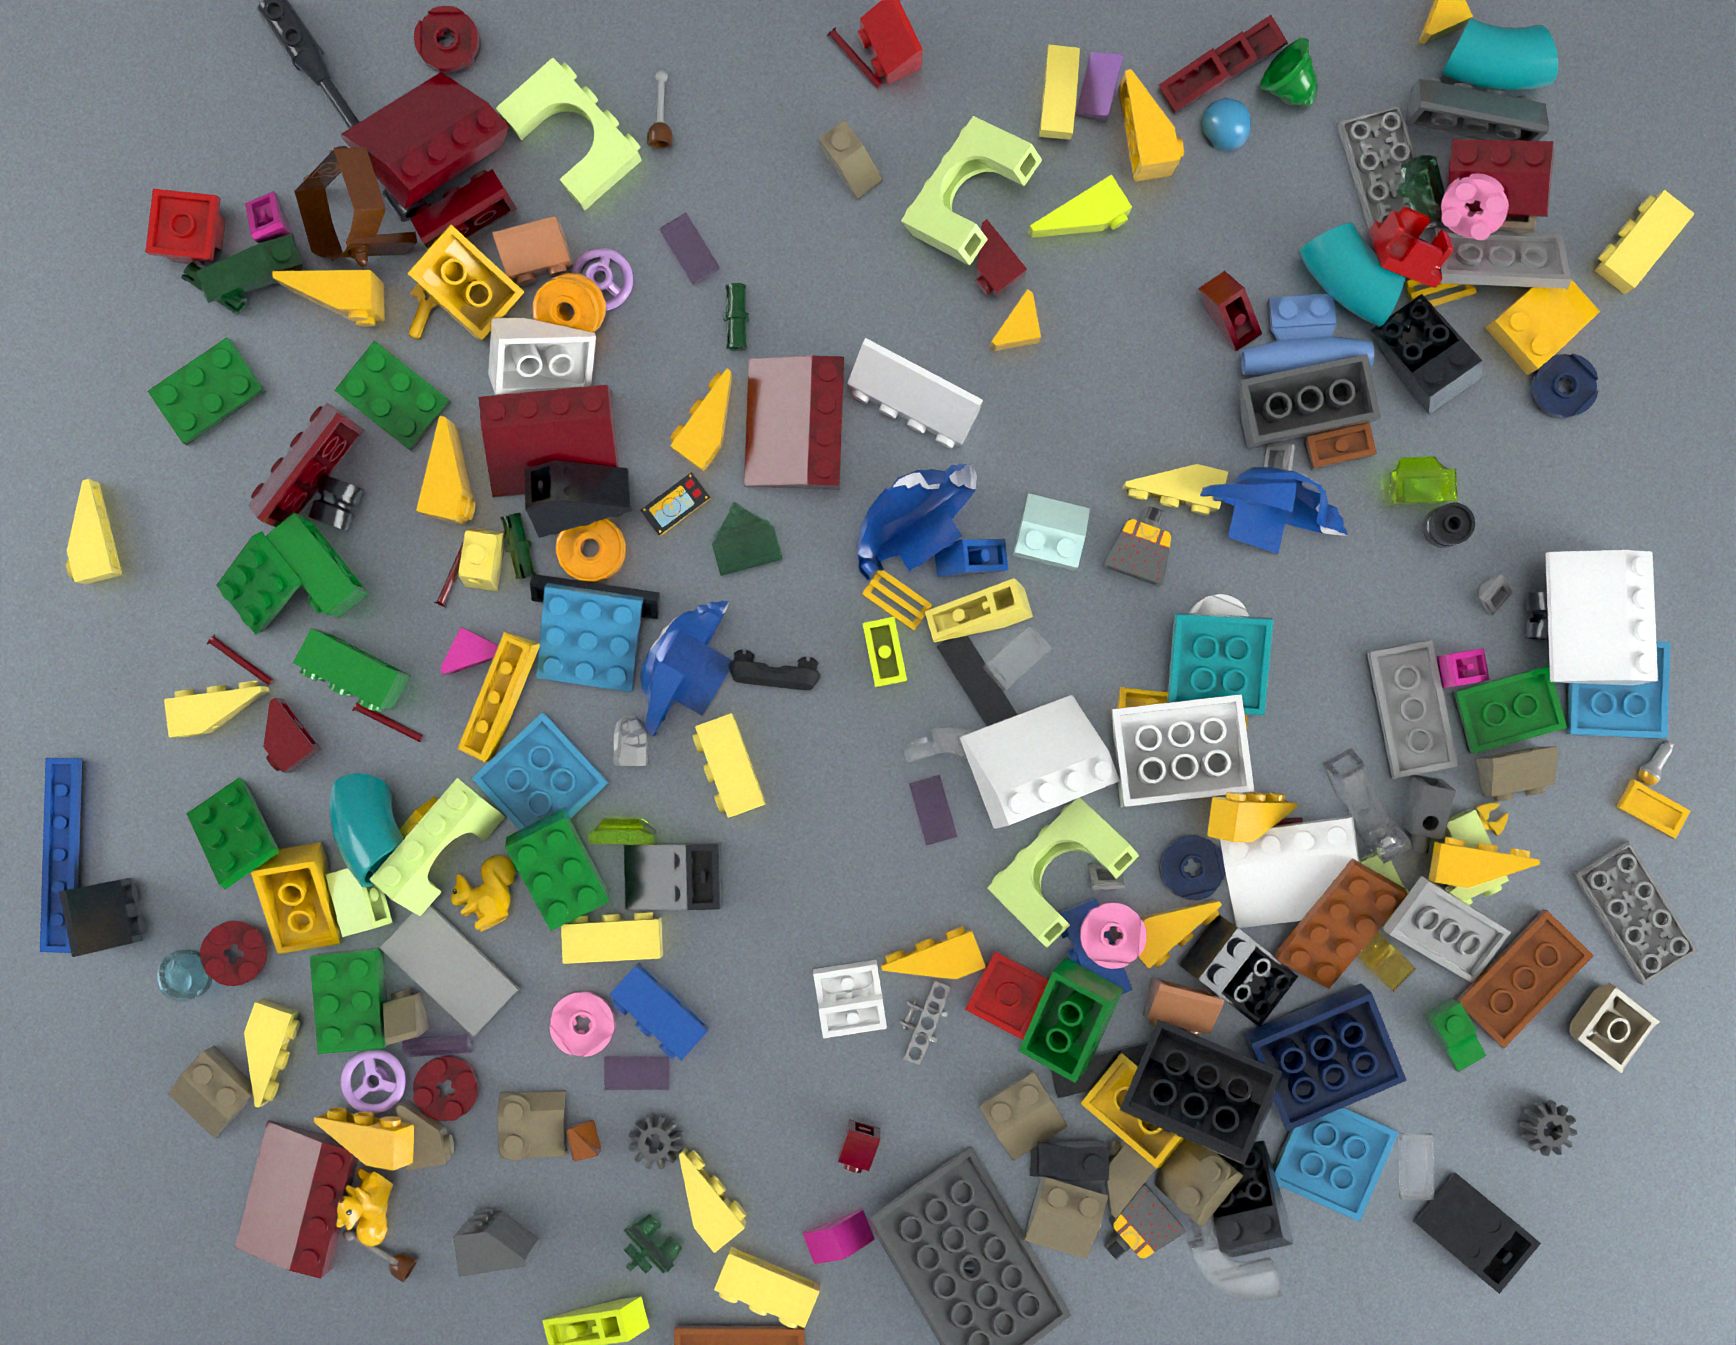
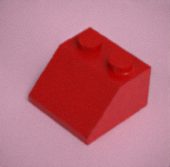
M881 0L860 18V30L857 31V35L863 48H869L874 57L870 61L878 78L883 76L888 85L921 69L923 49L900 1Z

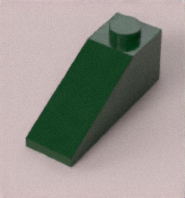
M292 234L254 245L198 270L196 274L206 300L210 303L278 283L273 278V271H302L303 263Z

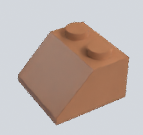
M556 216L492 232L506 275L514 283L517 282V285L531 284L536 281V277L547 274L548 277H556L567 273V269L573 266L565 232Z
M1152 977L1143 1016L1146 1019H1150L1149 1025L1155 1027L1157 1021L1161 1020L1170 1025L1182 1027V1030L1200 1037L1201 1032L1211 1033L1223 1007L1224 999L1213 992Z

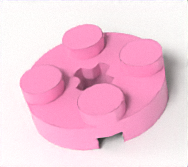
M1480 173L1470 174V177L1454 180L1446 189L1441 203V219L1445 226L1460 236L1485 240L1504 223L1509 203L1503 186L1495 178ZM1477 200L1481 202L1480 208L1483 210L1472 212L1466 206V203L1472 204Z
M1107 902L1089 910L1080 927V942L1086 955L1099 966L1110 969L1123 968L1134 961L1144 950L1146 928L1139 915L1130 907L1117 902ZM1110 926H1116V931L1122 933L1121 939H1116L1115 944L1111 945L1109 944V939L1104 938V932L1109 931Z
M589 990L573 992L562 998L554 1007L550 1019V1034L558 1048L567 1054L583 1057L595 1055L604 1049L610 1042L616 1028L615 1016L610 1004L602 996ZM580 1015L582 1018L588 1017L591 1022L588 1024L590 1030L588 1032H585L583 1029L579 1031L575 1029L574 1026L578 1023L576 1016Z

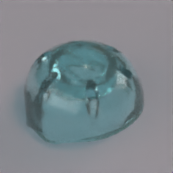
M178 950L169 954L163 959L157 970L156 978L160 991L167 998L176 1001L194 1000L207 992L212 984V978L206 974L201 964L200 952L196 950Z

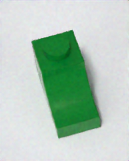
M1450 998L1423 1014L1456 1071L1460 1072L1487 1056L1477 1038V1030L1461 1002Z

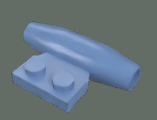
M1328 293L1270 297L1267 302L1270 330L1278 341L1245 348L1241 352L1243 375L1263 376L1364 354L1368 355L1370 366H1373L1374 346L1371 340L1332 336L1337 321L1334 298Z

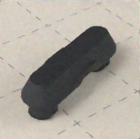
M741 649L734 652V660L728 664L733 680L744 684L811 690L821 677L817 671L818 662L810 657V661H806V657L800 658L798 660V667L786 665L779 668L769 667L766 663L753 662L754 654L749 650H746V654H743Z

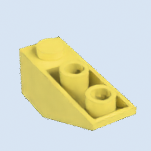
M1194 464L1126 481L1122 486V490L1129 491L1128 496L1134 499L1147 500L1149 496L1160 499L1159 504L1178 508L1179 504L1190 506L1193 513L1209 516L1210 511L1216 512L1220 509L1221 501H1214L1213 496H1200L1202 488L1210 485L1226 484L1229 471Z
M258 681L238 683L239 689L227 690L226 685L206 687L207 693L195 695L194 689L175 691V698L164 699L169 738L212 733L270 692L269 687L259 686Z
M261 999L254 1003L244 1031L254 1105L258 1108L267 1104L268 1101H273L279 1087V1083L275 1082L278 1072L285 1068L290 1052L286 1051L289 1040L296 1037L301 1023L297 1020L300 1011L266 999Z
M684 1147L679 1153V1159L693 1227L711 1250L716 1253L745 1228L746 1220L744 1217L747 1215L737 1201L734 1200L731 1203L723 1192L726 1189L722 1182L715 1175L710 1178L703 1169L705 1163L699 1154L694 1150L689 1152Z

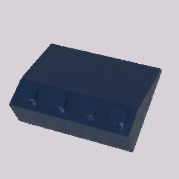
M1362 983L1243 1033L1254 1060L1282 1071V1081L1273 1104L1286 1131H1290L1407 1081L1373 994Z

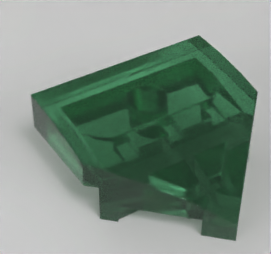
M1432 155L1414 157L1413 161L1401 165L1400 169L1404 182L1398 185V192L1402 198L1408 197L1411 209L1428 215L1430 220L1440 222L1442 221L1441 203L1445 190L1437 158Z
M733 502L720 528L715 532L712 542L720 575L723 576L782 560L776 532L769 520L763 519L746 510L742 505Z

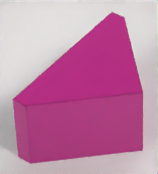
M275 191L245 203L250 234L258 244L292 234V237H295Z
M460 627L440 667L441 673L443 675H451L492 661L498 644Z
M1484 648L1436 656L1442 688L1490 680Z
M863 1209L803 1232L814 1264L846 1259L875 1240Z

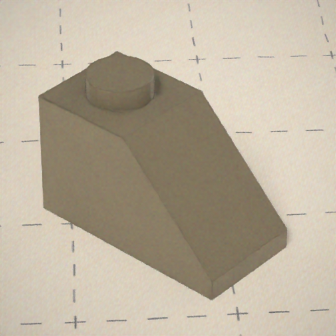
M845 120L819 138V149L856 199L883 181L866 148Z
M410 988L391 993L392 999L383 1003L386 1045L418 1037L431 1029L421 991L411 994Z
M409 1100L402 1101L396 1105L397 1117L401 1118V1122L414 1124L413 1163L406 1165V1171L446 1164L451 1159L450 1154H454L453 1137L451 1134L447 1135L446 1126L438 1120L425 1115L418 1106Z
M1123 1139L1119 1142L1113 1141L1109 1145V1180H1105L1108 1209L1115 1218L1120 1215L1156 1169Z

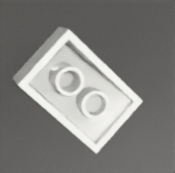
M492 318L488 375L495 395L591 386L596 341L595 333L528 318Z

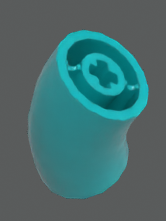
M1470 18L1442 75L1473 86L1496 90H1524L1549 86L1555 82L1558 74L1557 49L1549 30L1543 25L1516 28L1500 27Z
M1346 223L1326 231L1299 250L1298 254L1309 272L1322 288L1343 307L1378 327L1388 320L1401 294L1405 276L1381 267L1376 252L1360 235L1353 223Z
M361 773L347 774L338 778L331 786L329 803L330 824L335 843L348 869L361 887H370L375 884L369 879L400 845L404 837L395 822L390 787L384 781L372 775Z

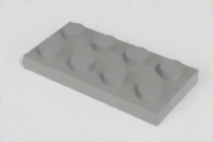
M1434 229L1432 240H1434L1440 230L1448 232L1454 247L1453 252L1440 268L1443 278L1440 283L1568 289L1570 285L1571 274L1564 238L1561 233L1534 232L1516 234L1511 231H1495L1485 240H1476L1475 238L1460 236L1451 229Z
M1433 640L1367 652L1392 778L1396 779L1458 767Z
M1423 876L1419 878L1382 928L1392 937L1472 984L1511 933L1505 926Z

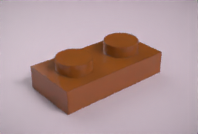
M1370 422L1305 438L1312 469L1377 454Z

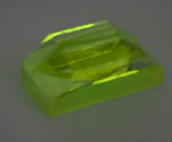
M1435 456L1400 458L1396 469L1390 472L1391 505H1428L1458 501L1456 469L1446 468Z
M641 817L603 818L600 824L590 831L589 843L654 845L657 843V830Z

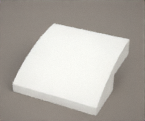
M877 959L813 969L823 1039L887 1029Z

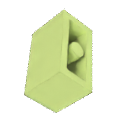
M348 868L325 874L342 937L393 923L385 893L376 885L361 887Z

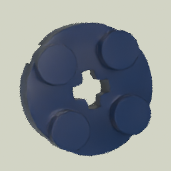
M1554 355L1535 371L1533 381L1530 384V392L1534 396L1537 405L1548 415L1558 419L1574 417L1588 410L1595 402L1598 395L1597 372L1593 365L1580 355ZM1559 379L1562 381L1569 379L1572 382L1569 386L1572 390L1570 394L1566 391L1562 393L1559 390Z
M1197 835L1177 838L1162 853L1160 874L1164 884L1173 894L1188 900H1201L1211 896L1220 886L1226 874L1222 851L1210 840ZM1193 858L1195 863H1201V869L1197 870V876L1192 877L1190 872L1184 871V866L1188 865V860Z

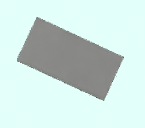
M1398 104L1339 121L1337 127L1368 230L1375 220L1384 223L1392 211L1399 212L1404 206L1429 216L1430 223L1425 230L1435 228L1437 224L1401 105Z
M1630 841L1621 843L1572 874L1640 984H1647L1698 952L1695 944Z
M432 905L421 916L413 912L380 947L390 959L473 1037L520 989Z

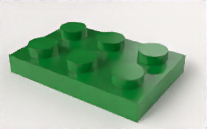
M226 337L147 392L181 442L188 445L266 391L233 342Z
M375 341L372 342L334 390L410 451L415 448L451 403L448 398Z
M261 531L249 539L216 586L219 588L222 596L238 612L242 621L257 635L266 630L302 584V581Z
M1549 666L1453 692L1471 754L1567 728L1555 684L1550 682Z
M240 777L186 813L218 884L224 889L229 888L280 852L247 783Z

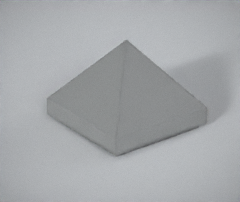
M1268 444L1264 467L1291 471L1295 445Z
M1500 574L1480 585L1479 599L1487 613L1492 616L1512 594V590L1505 577Z
M1089 864L1092 890L1109 892L1125 888L1123 873L1116 879L1101 864Z

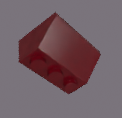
M1453 139L1449 167V185L1458 178L1461 180L1462 178L1470 177V174H1485L1495 178L1503 186L1509 203L1506 216L1548 217L1554 161V142ZM1477 200L1472 204L1466 203V206L1472 212L1483 210L1480 208L1481 202Z
M491 169L488 172L482 170L474 174L470 178V183L461 188L454 187L445 192L442 196L443 199L434 205L429 203L420 207L415 212L416 216L410 220L421 241L429 249L449 225H452L466 239H469L515 211L517 207L494 170Z

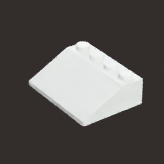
M867 338L862 343L847 383V388L852 391L850 395L856 400L865 404L869 400L880 406L879 411L893 419L898 415L908 420V427L924 434L925 430L937 436L935 440L950 449L954 445L959 448L962 446L983 401L977 396Z
M1634 550L1545 553L1550 682L1639 685L1658 681L1653 553L1650 551Z
M1242 694L1112 709L1116 771L1120 779L1117 782L1120 808L1226 796V792L1243 794L1254 792Z
M1073 695L959 737L994 829L1009 826L1120 781L1109 750Z
M1353 815L1275 825L1254 842H1230L1220 839L1235 922L1238 928L1301 921L1353 858L1360 862Z

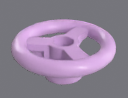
M595 248L579 256L573 264L570 273L580 274L587 262L600 257L599 262L592 264L587 269L586 277L593 280L601 290L606 289L614 296L613 299L605 301L606 311L620 306L629 296L633 286V272L628 261L620 253L608 248ZM610 259L616 262L623 272L624 282L622 289L612 281L613 274L609 268ZM599 274L606 275V279L602 283L595 281L596 276Z
M381 1049L362 1050L353 1055L343 1068L341 1074L343 1095L352 1107L361 1112H372L374 1114L385 1112L395 1106L404 1093L406 1084L404 1069L399 1060L387 1051ZM374 1058L381 1059L391 1066L395 1073L396 1082L390 1081V1073L385 1067L375 1065ZM363 1061L366 1071L363 1075V1084L353 1092L351 1088V1075L354 1068ZM371 1075L378 1077L379 1084L377 1086L370 1082ZM384 1090L392 1093L387 1100L378 1104H368L360 1100L370 1091L380 1092Z

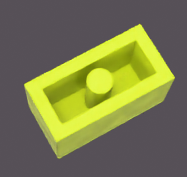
M890 617L862 623L875 688L907 682L895 618Z

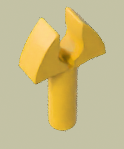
M417 284L410 292V295L417 298L419 302L408 332L409 336L414 339L421 337L431 309L440 306L432 297L428 299L426 291Z
M1485 803L1474 807L1485 830H1492L1495 835L1499 836L1505 828L1509 814H1502L1494 822H1487V820L1489 819V813L1501 804Z

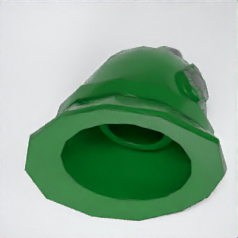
M1298 38L1287 45L1272 60L1261 80V90L1270 91L1273 96L1277 95L1284 103L1292 106L1300 105L1306 107L1314 102L1317 96L1318 83L1312 66L1313 61L1309 54L1308 39Z

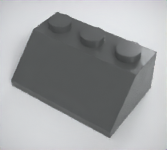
M493 1208L474 1211V1216H470L453 1236L459 1277L526 1267L540 1246L537 1236L503 1211L493 1212Z

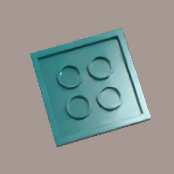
M1175 612L1167 703L1242 694L1244 714L1265 715L1274 619L1269 617Z

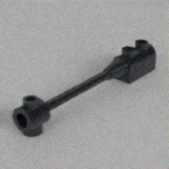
M288 0L261 1L256 11L298 71L301 69L317 86H320L349 129L358 124L359 120L331 81V76L322 58L324 51ZM386 188L382 193L401 222L409 221L412 217L416 216L415 212L420 207L427 204L425 199L422 198L404 210Z

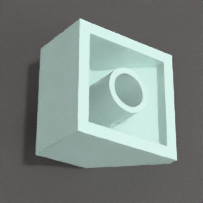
M1028 493L1012 556L1075 571L1079 565L1086 537L1090 508Z

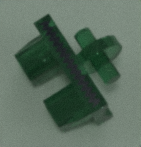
M651 1214L646 1215L637 1223H630L623 1230L640 1249L638 1252L631 1243L624 1249L631 1258L626 1267L631 1271L638 1265L646 1274L652 1268L645 1259L647 1256L662 1273L665 1271L668 1273L675 1266L672 1262L676 1259L682 1247L671 1236H668L658 1247L654 1244L650 1237L661 1225Z

